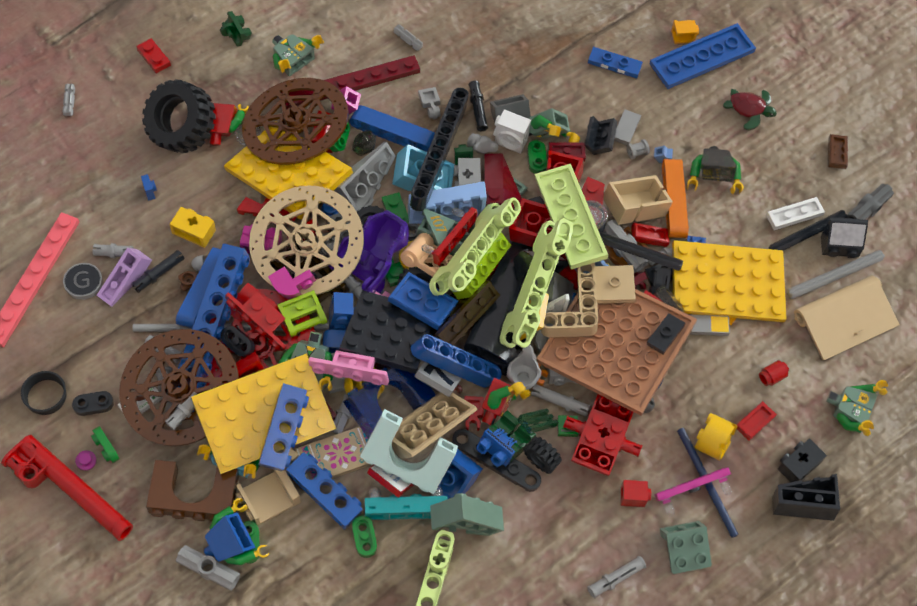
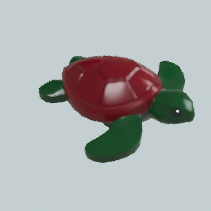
M731 89L730 100L723 104V107L726 109L734 107L740 115L751 117L743 127L745 130H753L759 126L761 121L760 114L765 117H775L777 115L775 108L769 106L771 96L765 90H762L761 98L754 93H739L736 89Z

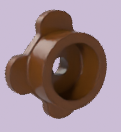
M194 271L181 273L178 276V279L181 281L180 289L186 291L188 288H191L197 273Z

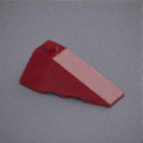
M503 153L484 154L486 206L492 203L501 205L510 198H516L521 203L522 197Z

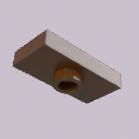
M829 135L828 167L846 169L848 167V136Z

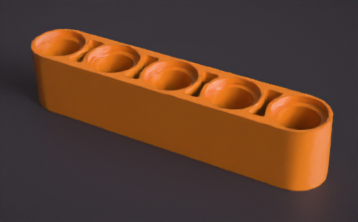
M663 159V190H666L673 201L666 215V227L669 238H687L689 227L682 159Z

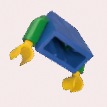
M235 499L232 507L228 506L214 515L209 527L210 531L205 535L209 545L204 548L206 556L215 557L218 562L225 560L227 564L243 565L256 560L258 556L262 558L269 556L270 553L266 555L260 553L261 548L267 545H260L256 551H253L256 547L238 512H244L247 509V505L241 508L237 507L243 499Z

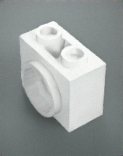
M504 110L501 116H497L494 124L496 126L493 133L495 142L502 147L521 154L528 141L531 120Z

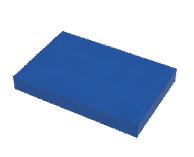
M410 272L406 274L388 298L390 303L436 330H439L458 303V300L446 293L439 296L433 295L430 291L429 283Z

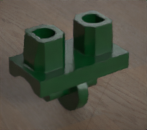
M233 11L227 12V20L222 23L220 33L222 36L232 38L237 47L242 46L244 40L250 39L252 32L250 28H242L245 23L242 15L235 16Z

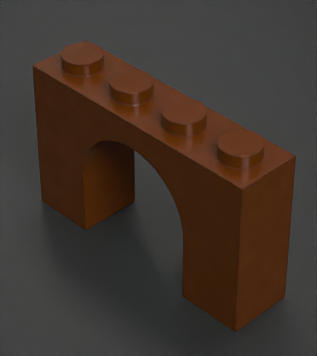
M155 460L146 505L149 514L152 516L163 517L164 515H169L175 519L189 517L195 521H205V519L213 520L214 515L228 506H233L237 491L236 485H238L239 479L237 468L220 475L217 467L211 493L200 502L186 503L175 496L178 474L176 462Z

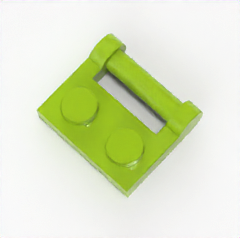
M314 290L278 304L280 313L286 318L284 322L291 337L318 324L328 323ZM317 312V317L293 326L292 321Z

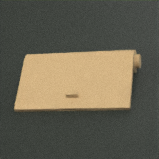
M873 275L866 277L794 311L797 323L802 327H807L822 361L900 325L881 287V281Z

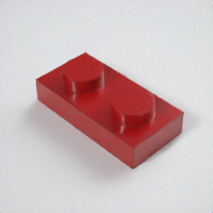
M152 38L136 46L137 51L156 74L171 66L169 59Z

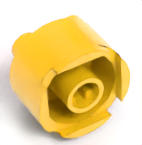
M710 413L705 422L707 424L705 429L701 428L696 439L698 441L695 448L720 461L731 443V435L734 436L737 425Z

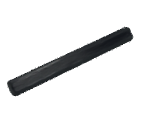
M840 210L771 244L769 249L784 251L824 231L831 217L847 218V214L844 210Z
M599 231L602 241L606 246L678 271L683 265V260Z

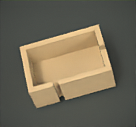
M656 175L609 182L603 196V200L618 225L632 223L634 220L638 222L666 217L673 203L666 190H662L663 185Z

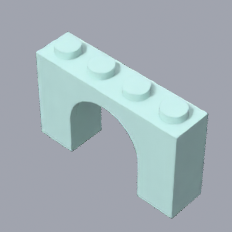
M384 409L360 457L366 463L375 464L386 473L394 474L404 482L412 483L422 491L434 494L455 457L458 446L440 437L425 460L418 463L405 462L394 453L392 448V440L403 418Z

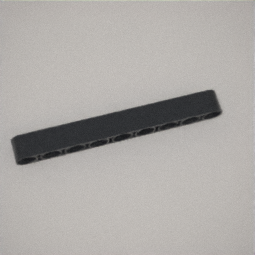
M464 88L453 90L412 188L410 207L415 211H423L427 207L465 113L469 93Z

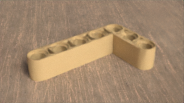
M595 263L577 268L579 312L546 313L544 326L541 329V333L544 336H593L597 332L598 308ZM585 305H590V306H592V307H591V308H586V307H584V306H585ZM566 323H572L573 325H572V326H567V325H565V324H566Z

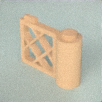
M421 233L401 253V261L407 267L417 266L433 277L440 267L433 263V255L431 253L438 246L434 244V240L429 234ZM449 254L442 264L444 266L447 265L453 256ZM425 263H432L433 267H429Z

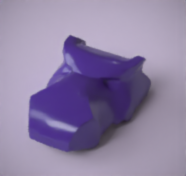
M388 210L369 216L363 226V250L352 274L364 281L362 290L367 291V293H375L377 291L381 294L385 286V276L391 268L392 257L396 252L408 245V224ZM349 236L344 237L338 247L337 256L341 259L344 258L347 252ZM328 265L329 268H331L332 270H334V267H332L331 265Z

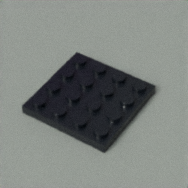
M362 290L339 351L375 357V363L416 374L421 360L414 357L411 352V345L422 336L430 335L432 327L388 301L389 297L372 292L367 293V291Z

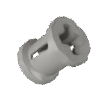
M645 139L633 145L631 143L627 144V153L630 159L633 160L636 156L648 155L650 153L649 145Z

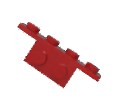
M256 291L242 305L229 292L225 295L226 304L233 310L237 309L241 313L240 317L249 324L251 322L256 327L255 331L260 336H266L271 340L269 343L277 351L280 349L282 352L286 349L287 346L273 334L286 318Z

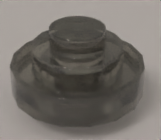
M370 130L359 133L354 139L352 150L360 156L372 152L375 149L376 135Z

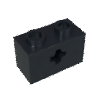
M809 438L805 443L800 441L793 448L795 451L791 455L787 453L780 459L781 465L778 470L790 482L801 481L819 466L827 455Z

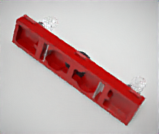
M471 207L464 214L463 210L454 208L452 214L462 219L453 229H449L446 238L438 248L434 250L432 246L422 245V251L433 255L434 264L440 266L473 226L477 218V209Z

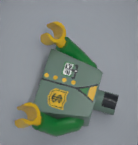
M280 35L275 36L272 40V43L275 45L272 56L274 68L281 70L282 73L286 72L289 77L315 59L314 48L319 49V44H324L321 35H316L312 39L296 37L295 35H289L285 39Z
M551 108L529 118L531 120L529 136L534 135L541 139L562 135L565 138L569 136L568 142H579L580 140L576 133L571 132L567 115Z
M310 332L309 340H301L293 344L284 352L278 364L306 353L308 358L312 357L332 361L333 356L329 352V347L320 345L322 334ZM315 373L320 389H323L324 384H329L328 390L331 391L333 375Z
M879 380L876 385L845 387L841 395L830 391L826 402L836 406L833 416L845 430L863 432L865 436H869L871 434L870 429H874L869 417L878 396L876 392H879L880 395H886L887 390L882 387H888V384L885 380Z

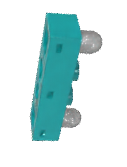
M440 486L437 487L434 494L430 493L431 496L412 494L410 497L400 496L399 498L395 495L381 497V490L378 487H372L369 490V498H365V516L371 520L431 519L430 506L447 500L448 497L443 496V490Z

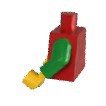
M214 103L215 110H213V113H216V120H213V124H215L214 129L210 131V145L220 146L221 136L229 137L232 132H235L242 123L249 106L241 109V104H238L237 111L235 105Z
M494 378L482 404V408L487 410L482 421L493 425L497 415L502 417L511 401L516 400V397L519 395L522 400H525L531 396V392L529 389L526 390L522 382L509 385Z

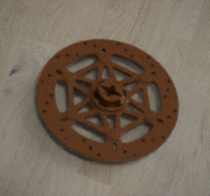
M316 78L287 80L267 89L254 100L244 116L242 136L250 152L265 162L278 165L302 163L326 152L338 141L348 122V105L342 92L327 81ZM294 91H314L312 95H288L290 92ZM324 97H327L333 104L334 114H326L320 102ZM276 98L279 99L265 116H260L269 103ZM293 101H304V102H303L301 105L296 106ZM286 103H289L291 108L286 110ZM316 106H319L322 114L312 112ZM280 107H282V114L273 115ZM312 118H313V119H321V120H318V121H312V122H311V119H312ZM279 119V122H270L272 120ZM326 125H331L328 132L316 143L311 142ZM259 126L265 128L270 139L266 144L261 143L257 137L256 128ZM317 126V128L309 135L308 127ZM269 127L278 128L274 135H271ZM303 131L305 135L304 139H302L299 136V133H302ZM282 132H285V134L282 135V136L278 139V137L280 136V134H281ZM291 135H294L297 139L296 141H285ZM278 146H302V149L285 152L275 150Z
M177 329L159 334L144 343L132 355L123 371L119 389L123 414L130 426L139 435L159 445L184 446L203 440L206 436L196 410L190 413L191 416L189 418L186 417L184 419L193 420L194 426L187 429L165 430L163 429L165 420L193 392L199 394L224 385V382L229 383L239 379L237 365L229 350L218 339L205 332L192 329ZM187 344L195 346L192 353L170 355L165 353L166 348L174 345ZM207 352L212 354L218 361L222 370L221 377L215 378L203 360ZM154 357L156 363L143 384H136L142 368L150 358ZM188 358L179 369L171 362L173 359ZM195 360L192 371H186L187 367ZM165 362L173 369L169 374L166 373ZM200 364L208 374V378L195 377ZM158 368H160L163 379L151 382ZM198 382L210 383L209 386L197 388ZM161 385V392L149 391V388ZM144 396L155 414L152 422H148L141 414L136 402L137 397ZM151 396L163 397L158 410L150 399ZM166 403H172L168 411L163 414Z

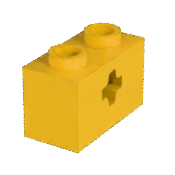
M180 207L169 224L172 234L203 248L207 246L216 231L215 223L210 217H203L194 210Z

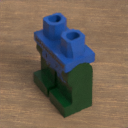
M507 410L495 424L484 431L476 450L481 454L489 452L492 455L491 462L496 467L502 464L506 467L510 461H513L524 452V448L537 434L523 423L519 426L521 421Z

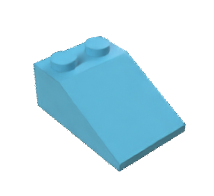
M409 144L400 150L396 157L392 184L412 191L427 152ZM445 160L433 190L452 187L455 164Z

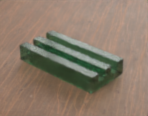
M547 408L521 414L517 419L528 434L554 428L559 423L557 419L553 420L554 416L552 414L548 415L549 410Z

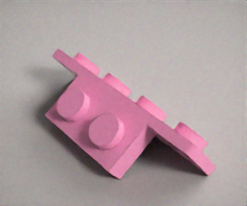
M336 350L332 361L312 357L308 360L312 371L317 374L324 373L337 378H351L359 382L367 381L375 385H388L389 383L386 371L373 369L375 357Z

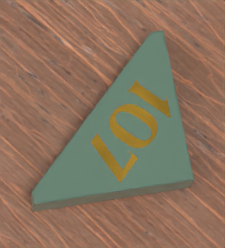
M424 209L422 215L425 217L427 226L439 246L446 238L449 229H453L455 220Z

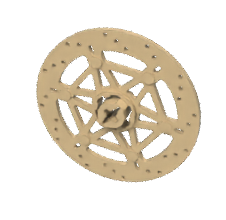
M320 186L294 187L273 197L258 213L250 233V255L260 276L273 288L274 286L268 276L276 272L270 265L274 260L280 261L295 272V277L307 270H310L312 273L331 265L334 267L331 273L317 279L310 288L300 290L302 295L313 290L316 295H319L339 286L354 271L362 254L364 232L356 210L342 195ZM307 201L305 208L285 216L279 214L283 208L290 204ZM323 202L330 205L343 218L337 222L318 209V204ZM305 213L300 225L290 221L291 218ZM312 213L313 224H306L309 214ZM317 215L323 217L330 224L317 227ZM274 223L276 230L273 247L265 251V234L269 224ZM285 223L295 228L292 233L283 226ZM334 228L332 232L325 236L321 233L323 230ZM282 230L289 239L278 245L279 234ZM312 230L316 232L317 238L319 239L318 242ZM348 230V249L344 258L341 259L337 256L340 234ZM335 236L334 248L331 251L324 242ZM302 238H303L304 240H305V239H306V240H309V239H310L311 243H310V242H307V241H304V242H303ZM296 243H297L298 246L300 247L301 251L297 250L298 248H297ZM288 245L292 248L290 251L279 253L281 249ZM321 248L330 255L329 258L318 253ZM296 255V266H292L283 257ZM313 256L324 261L309 268ZM300 257H307L304 267L301 269Z

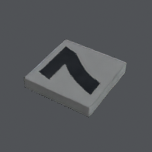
M426 362L423 363L415 375L417 379L450 397L462 379Z

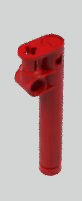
M28 435L24 437L3 457L1 465L10 467L14 471V475L27 488H36L45 479L49 478L118 541L125 539L132 531L133 524L126 520L124 516L34 436ZM29 474H35L33 478L26 479Z

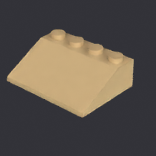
M440 392L402 419L400 427L392 440L394 453L400 459L414 457L477 411L476 406L454 393L448 397Z

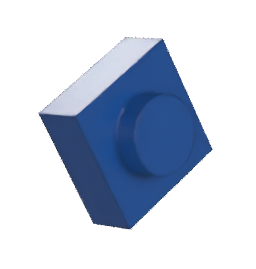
M148 174L141 176L148 201L155 199L154 191H157L154 180L150 181Z

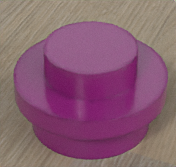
M88 450L80 452L75 459L77 467L83 471L91 470L97 462L95 454Z

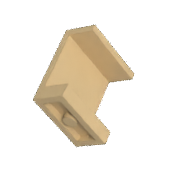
M285 469L282 472L274 470L273 473L242 488L240 483L236 485L238 490L235 494L236 497L243 499L240 504L244 503L247 505V510H245L246 516L250 522L254 520L257 525L301 503L300 495Z

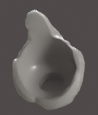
M530 344L523 348L518 357L510 362L507 370L510 382L513 384L522 382L526 390L532 388L541 376V369L536 362V354Z

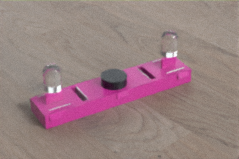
M725 467L654 494L656 501L662 500L663 504L671 502L670 498L685 491L694 493L701 490L700 486L717 479L722 483L727 481V476L731 472L729 467ZM729 483L721 484L724 494L730 495L732 491ZM672 503L664 506L668 516L672 517L675 515Z

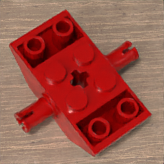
M598 394L587 421L582 422L567 416L563 428L580 433L579 436H581L571 461L609 476L617 454L621 450L638 457L643 445L627 440L625 437L634 412Z

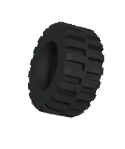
M177 79L165 81L164 84H159L156 90H152L149 94L150 98L145 101L146 107L142 111L144 115L142 122L146 126L144 131L146 135H149V139L156 143L157 146L177 153L192 152L197 150V146L201 147L205 144L204 140L209 139L211 136L210 131L214 129L215 124H213V120H216V113H213V110H215L214 103L211 102L209 94H206L205 90ZM185 101L188 110L187 119L179 130L173 132L170 121L172 112L178 104Z

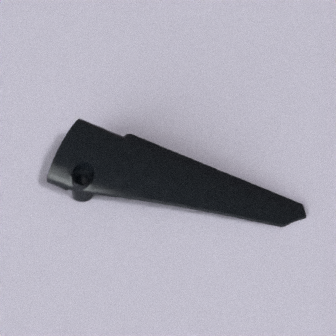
M540 196L529 199L545 205L544 200ZM509 241L511 246L500 260L491 279V284L501 296L474 323L464 345V351L497 365L504 376H507L510 362L518 357L523 349L518 345L508 348L500 343L503 323L507 314L513 311L524 280L517 279L513 259L522 250L530 249L533 251V247L514 241ZM512 332L506 334V341L508 343L512 342Z

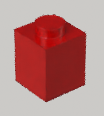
M623 480L621 484V506L645 507L647 502L651 500V489L648 488V481Z

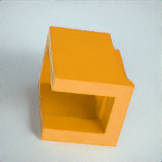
M674 20L671 29L674 44L695 41L696 36L699 35V27L696 25L695 20Z

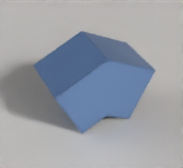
M665 145L655 148L654 158L659 163H662L663 159H672L673 149H669Z

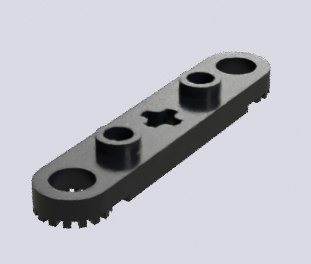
M459 429L454 432L452 443L458 446V450H461L472 459L515 485L522 487L525 491L534 492L540 487L541 476L538 472L516 459L510 461L506 467L503 464L496 467L491 462L492 455L489 452L481 454L476 450L481 439L480 437L466 429ZM464 435L468 441L465 444H461L457 441V437ZM532 476L536 479V484L528 485L525 479Z

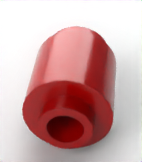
M777 360L763 368L759 373V378L765 386H773L788 377L789 368L785 362Z

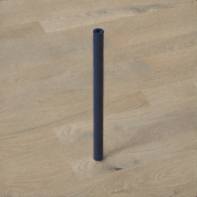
M680 428L677 430V433L699 476L708 474L685 429ZM713 483L704 484L731 538L738 536L739 534Z

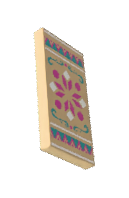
M368 423L298 447L295 451L298 456L303 452L314 456L318 461L317 465L322 470L326 468L333 477L331 479L371 465L366 463L360 455L374 428L372 423ZM313 471L305 474L309 480H313L317 476Z

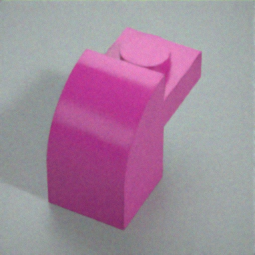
M285 266L268 276L277 292L286 299H293L302 295L300 290L310 288L313 282L316 281L310 270L292 278Z

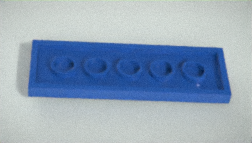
M738 23L653 58L649 64L668 90L755 52L756 47Z

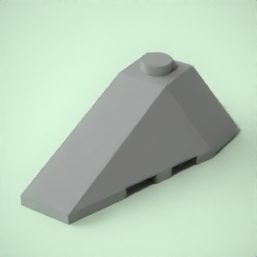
M383 142L351 167L353 173L334 190L347 199L356 212L362 207H368L372 204L376 190H379L381 187L380 182L384 175L388 173L396 157L388 143Z

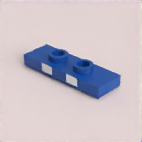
M596 47L592 48L588 59V64L633 78H638L643 63L642 61Z

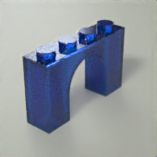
M385 367L382 369V371L388 373V385L400 390L413 410L436 396L429 385L415 377L416 374L396 368L388 370ZM365 381L362 383V389L358 390L356 387L347 393L349 398L344 400L343 403L369 439L382 414L377 395L383 384L375 385Z

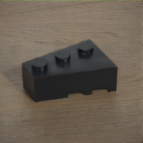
M832 474L830 477L825 478L816 477L805 482L801 480L778 485L772 496L773 515L834 521L840 511L837 474Z

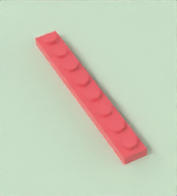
M61 212L0 311L1 347H5L80 223L78 218Z

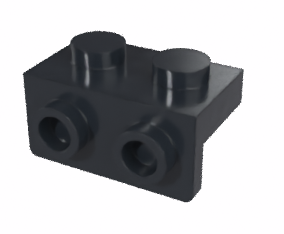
M594 116L590 117L585 139L586 148L593 155L611 152L613 150L617 121L615 118L598 121Z

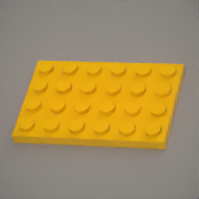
M269 127L271 135H274L278 128ZM265 130L257 136L263 144L270 140ZM282 132V133L280 134V136L278 137V139H279L282 135H284L285 132ZM291 135L285 141H296L297 139L294 135ZM247 146L224 165L227 172L270 200L279 193L299 186H320L334 191L353 173L350 166L327 152L302 163L278 165L257 158L250 152ZM278 146L275 150L285 152L302 149V146ZM307 201L290 204L284 209L293 213L305 208ZM305 213L298 215L296 217L301 220L303 219Z
M673 241L672 257L683 260V265L679 271L672 269L674 308L686 314L718 315L729 316V318L773 322L786 321L784 258L782 250Z
M307 353L191 397L220 475L260 459L283 383L307 390L306 396H309L306 409L302 408L300 415L303 416L301 427H296L294 435L298 437L295 445L336 429L315 373L312 371V367L309 366ZM292 403L285 405L288 413H295L296 407ZM287 423L279 425L282 433L290 432V426ZM275 443L273 449L277 453L284 450V446L281 443Z

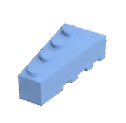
M485 181L433 190L425 209L459 222L462 216L473 207L477 209L478 217L486 206ZM409 194V224H421L424 216L422 211H415L410 207L411 194Z

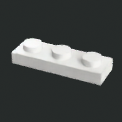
M815 197L769 211L766 216L773 230H777L823 216L825 211L818 198Z

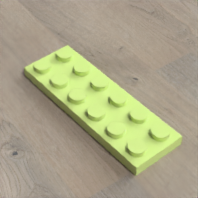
M571 164L535 174L536 182L552 222L556 223L560 218H565L573 224L571 240L565 252L570 268L575 269L608 259L607 250ZM562 223L560 226V233L565 234L567 232V226L564 223Z

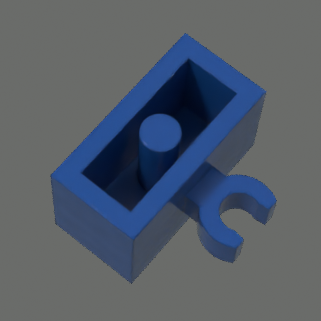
M333 293L329 307V330H347L355 307H353V293Z

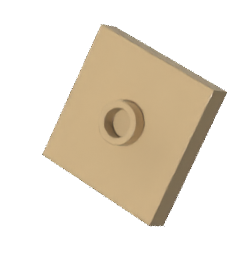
M633 265L595 266L597 304L634 303L636 301Z

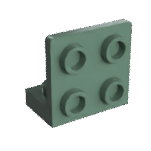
M700 521L660 528L661 537L667 541L670 568L673 574L712 566L707 527Z

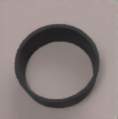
M51 371L34 373L23 383L21 399L36 414L49 415L55 413L64 405L66 400L65 382L58 374ZM44 380H52L62 386L64 390L62 398L53 407L43 410L30 407L28 394L35 384Z

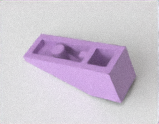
M127 247L97 296L108 305L113 306L132 287L131 283L144 274L152 260L141 251Z

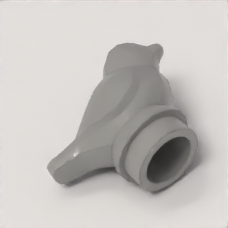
M472 133L467 141L468 147H472L474 151L482 154L497 152L499 147L495 141L480 134Z

